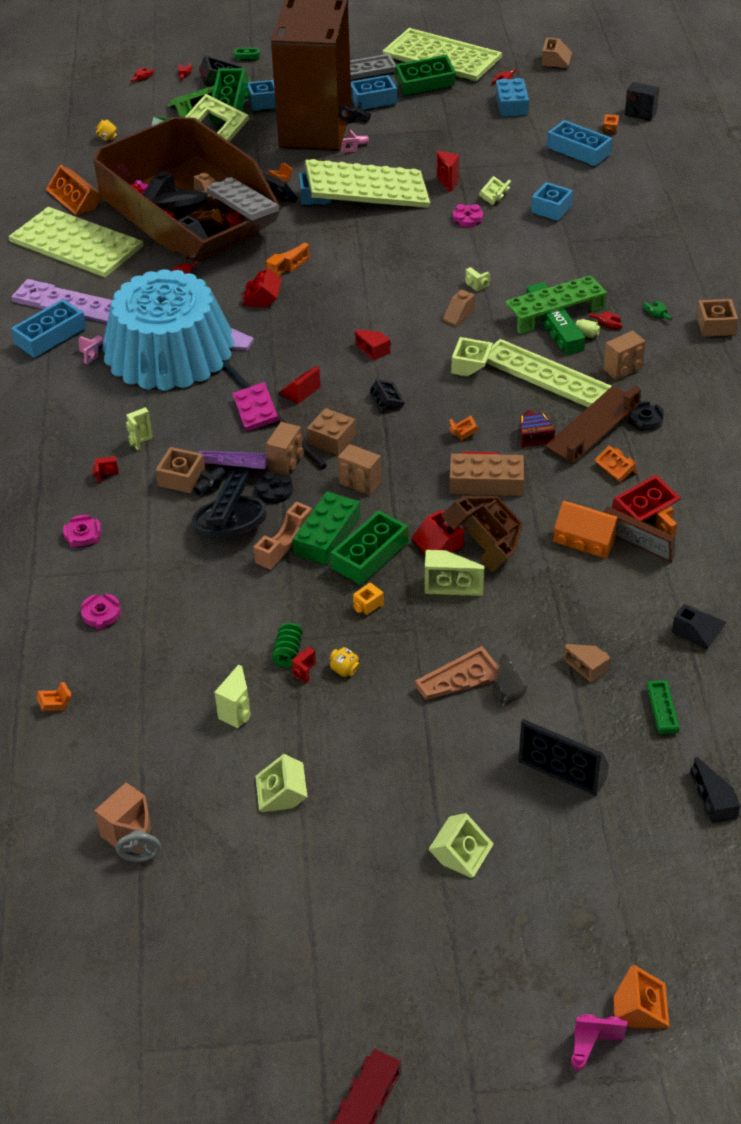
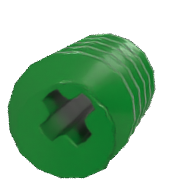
M286 623L279 627L271 655L276 665L292 667V659L299 652L303 629L299 625Z

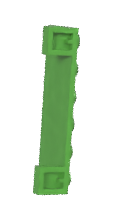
M214 86L172 99L171 103L167 105L168 107L175 105L179 117H185L192 110L190 100L212 93Z
M585 276L523 296L514 297L506 300L505 304L517 316V332L523 334L534 330L535 316L588 300V309L591 313L605 309L607 292L592 276Z

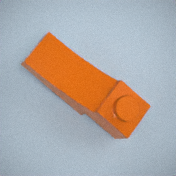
M303 243L288 252L274 254L266 260V268L278 277L285 271H294L310 258L309 244Z

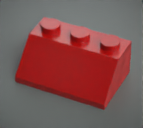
M654 475L614 497L611 508L643 522L681 500V497L661 478Z

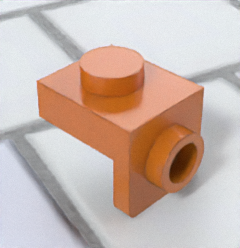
M605 114L602 132L609 134L617 133L619 115Z
M281 163L279 171L268 170V174L284 182H289L293 168L285 163Z
M472 415L457 424L453 419L449 420L451 433L454 437L457 435L461 441L479 431Z
M669 507L657 513L655 527L675 537L677 523L673 520L674 509Z
M60 682L58 690L38 691L36 699L42 711H62L66 709L68 702L71 700V692L68 690L65 682Z

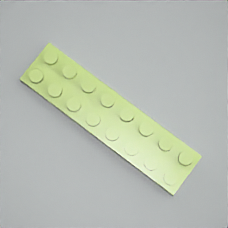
M499 339L492 346L486 362L493 367L586 407H589L611 387V385L502 339Z

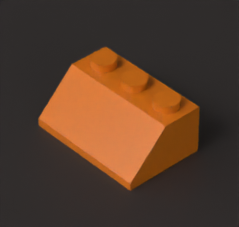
M563 500L554 527L553 542L607 559L615 543L617 516Z

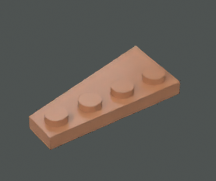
M483 646L415 680L414 685L425 700L505 680L506 675Z

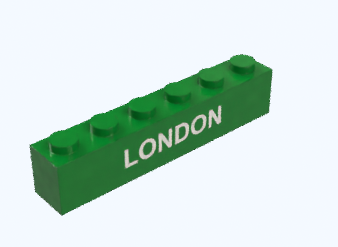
M545 282L526 286V293L524 295L546 289L548 286ZM564 308L538 316L539 321H542L545 329L549 331L552 339L557 342L559 349L565 355L584 351L585 336Z

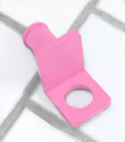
M349 130L348 138L343 139L341 152H357L358 145L369 143V137L367 135L356 136L352 130ZM348 143L351 148L346 149V144Z
M97 335L92 340L82 336L79 337V351L84 353L85 364L98 358V347L102 346L104 341L102 336Z

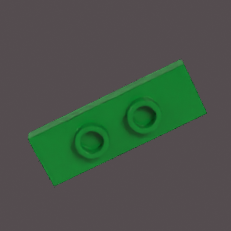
M647 681L646 688L658 734L679 733L680 727L668 681Z

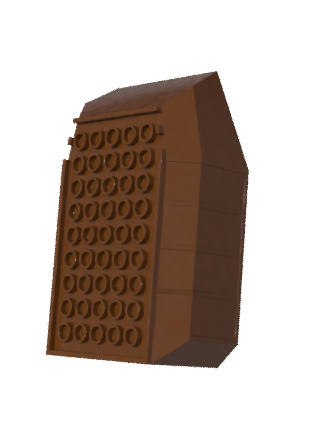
M172 117L98 148L94 157L99 197L108 202L128 220L132 221L157 243L164 245L175 254L178 252L183 254V257L186 259L190 257L194 261L200 262L258 235L259 231L274 223L279 214V211L255 220H250L242 215L243 222L229 229L228 224L222 229L218 227H203L208 236L207 239L203 240L131 186L136 180H140L143 184H149L152 178L158 175L159 172H167L173 174L175 187L194 189V176L207 173L216 182H222L226 178L232 177L278 204L256 160L196 118ZM178 207L168 208V210L173 213Z

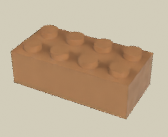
M451 454L450 494L523 496L524 455Z

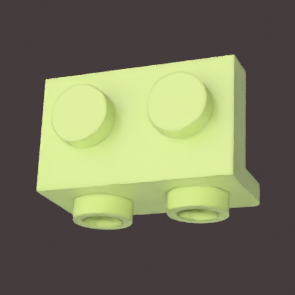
M493 176L478 195L491 205H494L496 201L500 202L504 194L510 189L508 185L511 180L504 184Z
M146 407L126 415L127 422L125 424L130 434L128 440L130 445H134L137 451L141 450V442L153 438L149 411Z

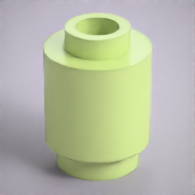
M585 319L576 321V326L585 337L595 338V335H599L600 326H598V322Z

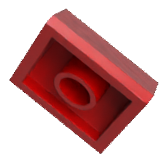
M437 151L436 177L449 192L454 189L459 181V154Z
M318 365L301 374L280 390L279 394L297 404L301 403L321 387L320 368Z

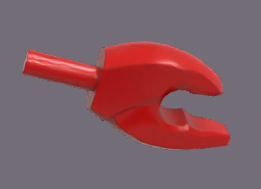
M191 63L187 67H183V64L178 67L180 80H183L184 77H187L192 72Z
M138 69L134 74V78L130 79V82L150 78L154 73V69Z
M513 69L510 72L505 71L497 74L492 84H496V80L511 79L512 74L516 70Z
M196 260L190 265L188 263L178 265L171 272L180 270L184 274L192 273V267L196 266L198 261Z
M604 312L600 316L589 313L588 317L598 319V323L606 328L622 329L621 318L614 313Z

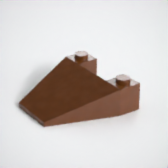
M463 496L456 500L441 515L446 525L453 530L462 525L486 551L480 559L483 565L491 570L492 573L515 553L523 523L498 496Z

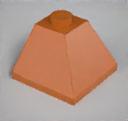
M636 965L630 966L614 995L615 1017L621 1018L622 1021H627V1026L631 1028L670 1027L665 983Z

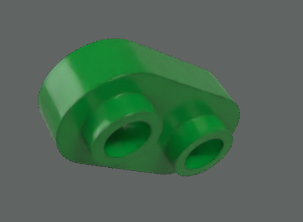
M237 48L233 51L234 58L237 60H257L260 57V49Z

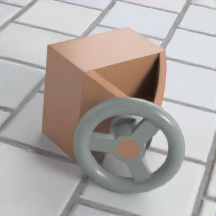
M126 782L94 810L100 837L114 846L121 858L132 862L148 861L159 854L161 844L156 837L149 834L151 821L145 795ZM148 841L154 845V849L151 852L146 849ZM133 851L135 853H140L141 855H131L126 852Z

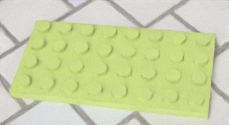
M408 28L383 50V55L389 54L392 59H397L401 62H411L447 54L456 72V76L467 78L471 81H477L502 58V52Z
M315 159L305 160V170L312 198L425 208L430 206L421 170L404 169L401 167L390 168L388 166L379 167L358 163L347 164L345 162L317 161Z
M51 207L45 208L9 236L10 242L102 277H107L144 246L143 241Z

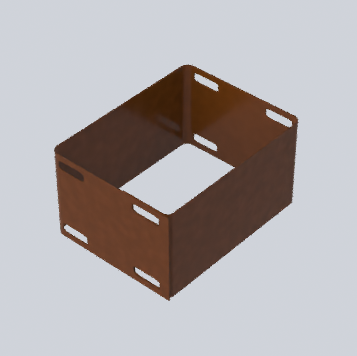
M284 0L271 38L279 148L340 150L348 121L338 118L339 106L343 105L348 108L352 106L348 0ZM285 28L283 36L277 37L279 29Z

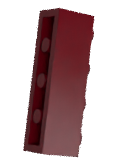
M373 1049L370 1057L366 1056L363 1060L361 1074L353 1079L348 1098H343L338 1108L339 1115L335 1121L331 1120L329 1124H375L401 1074V1060Z

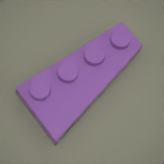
M198 452L203 454L205 465L219 464L223 466L231 465L265 469L268 464L267 453Z

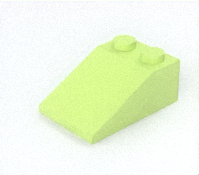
M426 550L425 594L483 596V565L448 551Z

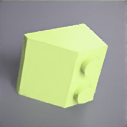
M460 337L452 356L451 374L469 376L486 365L493 343Z
M238 665L214 693L218 719L239 729L243 723L249 720L251 712L242 666Z
M286 754L281 755L255 776L258 805L261 812L293 809L307 798L303 762Z
M464 813L450 816L428 850L442 865L472 878L477 873L494 843L469 815Z

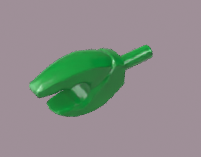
M654 301L653 306L646 302L643 304L645 310L650 315L660 319L665 317L669 321L672 320V317L667 314V308L663 303Z

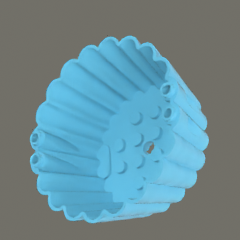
M163 269L157 273L149 271L143 276H135L131 279V282L123 283L121 289L114 293L102 350L105 353V364L111 366V373L115 376H123L125 383H138L141 388L146 390L157 387L167 391L175 386L183 388L191 386L194 381H204L209 378L210 372L221 370L223 367L222 360H228L231 357L230 348L234 346L235 342L231 335L232 329L205 281L197 279L191 273L184 274L180 270L170 272Z

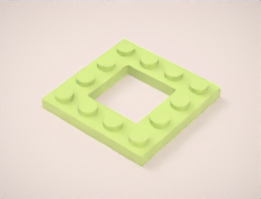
M207 94L186 115V117L196 118L201 122L208 113H211L227 121L217 134L229 142L250 119L247 114Z

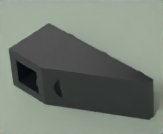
M695 757L690 773L692 779L697 782V792L699 797L703 798L706 815L710 816L712 823L738 819L741 805L734 788L701 759Z

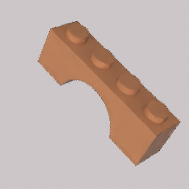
M296 501L286 512L279 532L273 538L264 535L254 546L255 563L271 570L292 548V538L311 514L312 508Z

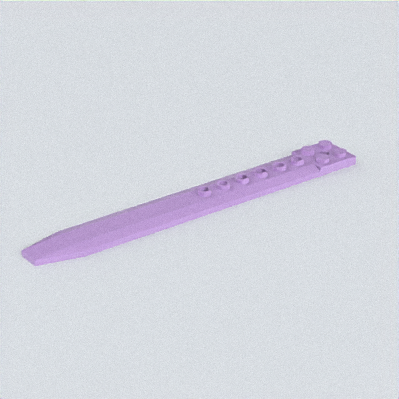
M27 279L11 296L12 302L46 309L64 299L83 311L85 319L107 324L110 305L113 301L57 288L55 285ZM232 329L231 335L235 343L230 350L247 351L254 342V338Z

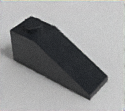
M159 172L158 175L152 178L143 195L151 200L158 195L170 192L171 188H175L173 174Z

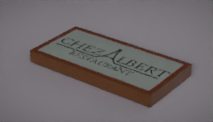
M605 508L604 513L617 516L615 537L671 563L675 559V537L613 508Z

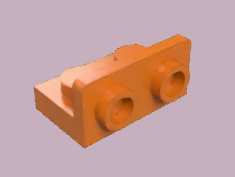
M610 445L594 460L598 466L620 483L631 472L635 475L638 473L635 467L636 463L630 457L625 458L620 449H614Z

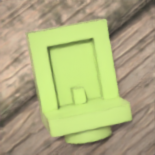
M470 267L466 269L465 283L474 290L480 291L490 285V273L485 272L480 275Z

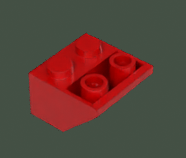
M268 268L263 272L260 271L255 279L249 280L245 285L246 290L243 294L242 305L247 307H268L277 299L282 279Z
M443 510L427 516L411 537V541L425 555L426 550H443L453 553L464 547V530L460 526L453 530L446 525L441 517L444 513Z

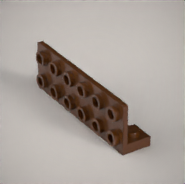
M635 385L625 393L615 386H611L547 443L546 449L574 464L640 404L641 388Z

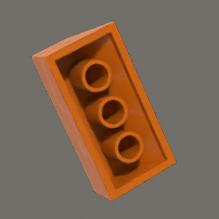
M61 164L46 188L51 195L77 216L96 209L102 199L95 188L73 170Z

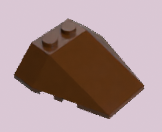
M209 196L208 200L178 207L173 213L177 221L189 215L198 220L202 227H218L222 229L228 224L227 216L233 212L238 213V211L217 198Z

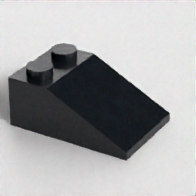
M204 55L199 71L204 84L214 86L218 68H242V66Z

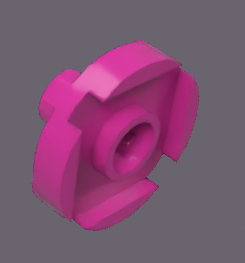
M459 204L453 211L454 223L458 222L461 227H475L478 222L482 223L483 211L477 204Z
M89 515L75 516L70 519V523L67 526L65 524L63 527L65 540L73 548L97 544L102 532L99 520L91 519Z
M98 594L92 595L85 599L81 606L83 621L92 627H96L98 630L105 629L121 616L119 601L111 594H104V596L99 597Z

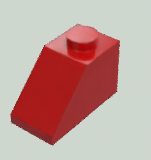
M355 330V344L370 358L377 360L390 354L391 341L382 332Z

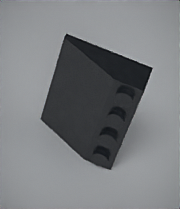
M522 719L518 762L597 796L608 776L609 764L604 754Z

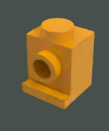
M368 583L353 594V607L358 613L363 612L368 615L376 608L384 606V592L372 583Z

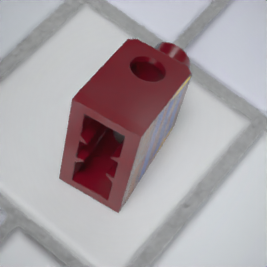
M527 410L524 415L520 416L521 448L546 445L555 437V428L545 413H535L533 410Z

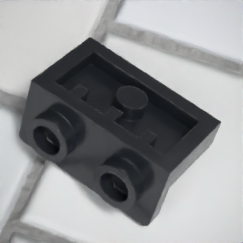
M376 379L370 388V395L380 413H384L387 406L403 408L405 401L394 382Z

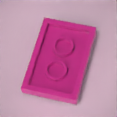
M265 382L232 393L246 432L279 421Z

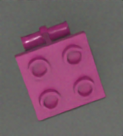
M583 1014L581 1017L577 1016L574 1028V1054L571 1059L573 1068L576 1071H580L586 1065L596 1039L623 1041L627 1021H622L621 1018L610 1016L606 1019L596 1018L595 1015Z

